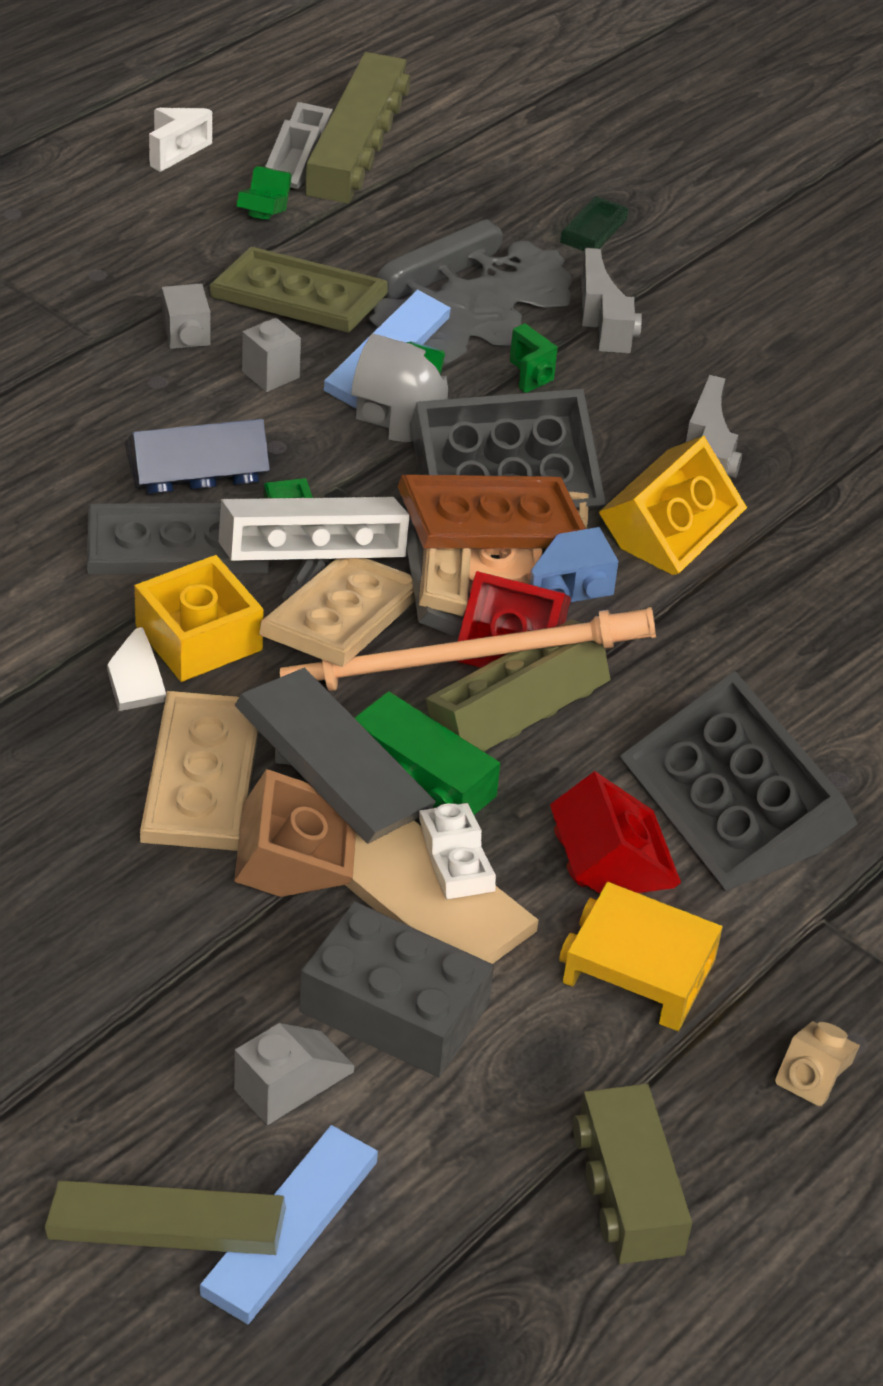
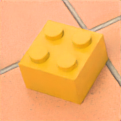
M217 555L134 585L136 628L143 627L150 645L180 682L263 650V636L259 635L261 620H263V608Z

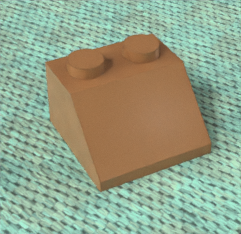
M266 769L243 803L234 882L280 897L349 884L353 879L356 832L309 783Z

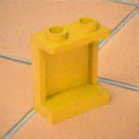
M607 882L597 900L589 898L580 918L579 926L581 929L578 934L570 932L563 944L559 961L566 964L563 983L573 987L581 972H584L663 1004L659 1024L679 1032L716 960L723 926Z

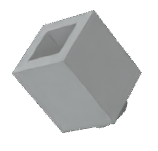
M202 283L162 287V321L170 349L210 345V309Z
M277 318L243 331L242 372L266 392L300 378L301 338Z

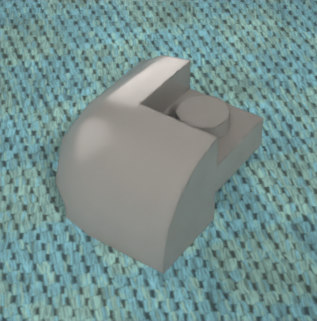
M372 333L361 352L353 378L351 395L357 396L356 419L389 428L388 440L413 442L410 423L416 402L448 399L447 377L441 376L437 368L424 357L425 350L409 343Z

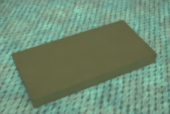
M250 247L210 284V293L213 298L349 333L388 293L387 281L384 279Z

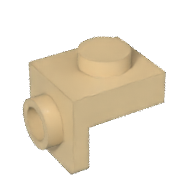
M812 1021L793 1036L775 1082L777 1085L817 1106H822L827 1101L836 1078L853 1063L860 1045L847 1039L848 1035L841 1028L826 1022H819L817 1024Z

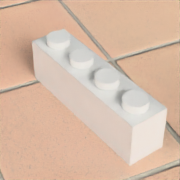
M394 497L221 499L218 542L231 561L405 557L409 514Z

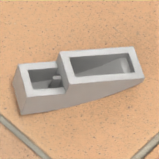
M297 102L290 121H284L265 167L291 173V188L298 189L305 183L307 161L330 120L333 109Z

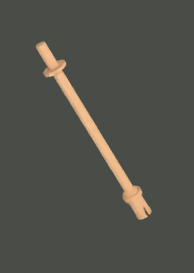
M652 607L610 614L609 610L599 611V616H595L591 622L356 656L344 667L322 660V662L281 667L280 677L305 667L317 681L325 680L329 691H335L338 686V678L588 641H595L599 645L603 644L604 649L613 648L615 642L649 637L656 638Z

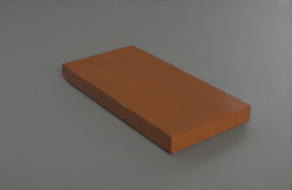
M401 475L397 486L423 548H548L557 534L586 529L562 477Z

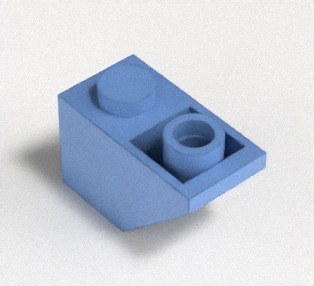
M600 527L557 534L532 568L529 584L565 593L571 597V602L614 595L619 561Z

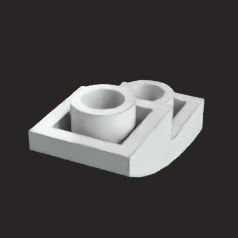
M448 803L437 808L419 810V819L428 853L445 898L452 899L495 892L496 875L481 847V828L468 803Z

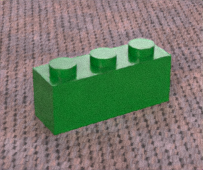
M388 691L355 717L359 724L436 801L432 808L448 803H468L473 815H475L497 797L501 762Z

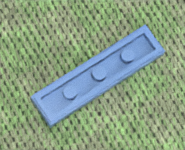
M417 290L374 334L405 343L412 341L424 344L449 319L451 308ZM369 337L324 380L325 392L355 409L357 407V396L351 395L353 378L361 352Z
M331 1125L274 1194L284 1195L286 1206L276 1255L226 1252L200 1284V1296L249 1325L376 1165L378 1151Z

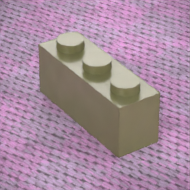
M649 1084L585 1091L580 1115H574L573 1133L577 1148H585L588 1156L586 1178L591 1195H599L602 1208L600 1209L599 1220L604 1242L613 1243L619 1264L685 1255L692 1220Z

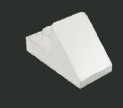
M207 108L155 109V131L149 133L150 166L161 172L212 144V111Z

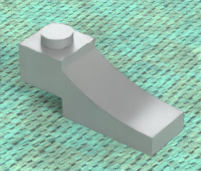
M585 248L581 278L582 326L598 327L599 351L631 353L633 337L640 338L642 314L635 313L634 297L625 296L612 282L604 267L601 249Z
M709 375L690 419L686 442L705 436L727 475L736 478L741 464L742 453L735 452L738 434L730 433L722 413L721 402L726 379Z

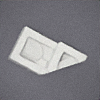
M143 627L136 628L107 665V672L118 711L163 703L166 698L163 681Z

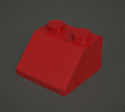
M476 571L458 641L558 627L566 621L571 597L565 593ZM506 654L465 659L457 662L482 668Z
M593 771L550 804L556 826H554L555 835L564 846L569 859L566 865L567 870L573 880L581 887L588 886L601 894L606 883L610 882L636 893L674 889L681 884L654 810L596 771Z

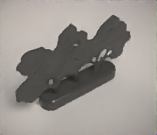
M486 219L388 262L376 277L387 281L388 293L373 308L375 314L371 315L369 320L379 328L407 300H400V298L411 293L414 294L417 290L425 293L451 308L449 319L423 344L443 350L445 352L444 364L450 363L467 352V344L471 335L480 336L492 345H511L512 330L521 325L522 315L513 308L517 302L530 303L539 307L569 305L571 293L568 288L572 283L571 274L562 267L565 259L558 250H542L530 241L519 240L513 242L508 248L507 256L492 257L502 244L503 233L492 221ZM515 257L518 258L521 262L516 263L510 261L509 259ZM503 262L516 267L517 270L515 272L502 271L494 267L492 263L500 266ZM478 263L483 264V272L477 278L470 280L462 279L456 274ZM489 268L496 272L494 276L488 275L487 270ZM448 277V282L444 283L441 290L433 291L426 288Z

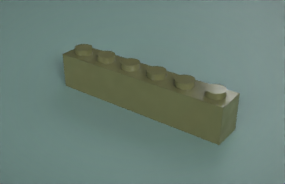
M369 52L364 53L307 161L306 196L349 204L355 191L362 189L365 170H371L374 152L381 150L384 132H390L393 114L399 113L402 96L408 95L411 75L406 74L407 59Z

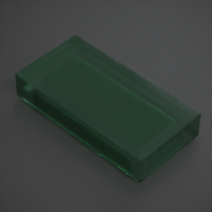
M595 196L561 231L560 243L584 252L585 248L600 249L627 220L629 208Z

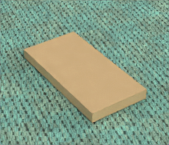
M336 558L261 620L259 635L344 667L415 602L412 577L410 574L367 558Z
M167 691L140 829V843L238 851L243 803L250 792L259 733L234 706L239 697Z
M412 821L369 844L356 833L353 879L345 886L375 911L491 964L537 932L539 920L496 885L495 892L446 899L435 874L422 827L417 822Z

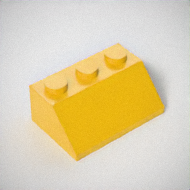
M701 436L668 449L601 509L599 514L622 550L671 575H676L694 560L747 507L705 436Z

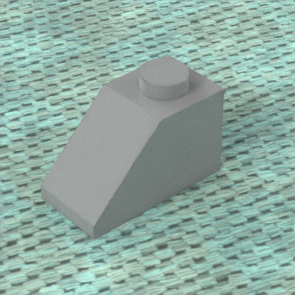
M278 1023L235 1049L234 1090L262 1121L269 1125L354 1072V1064L322 1031Z

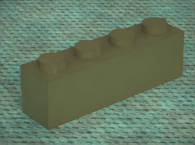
M570 619L558 627L580 624L581 622ZM595 641L508 653L425 699L430 718L485 752L506 739L518 736L523 729L537 721L555 715L559 709L576 699L589 696L594 689L611 679L604 645H599Z

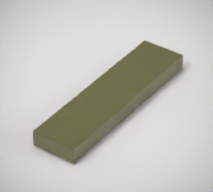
M58 1180L45 1229L47 1238L50 1240L276 1255L286 1206L284 1195Z

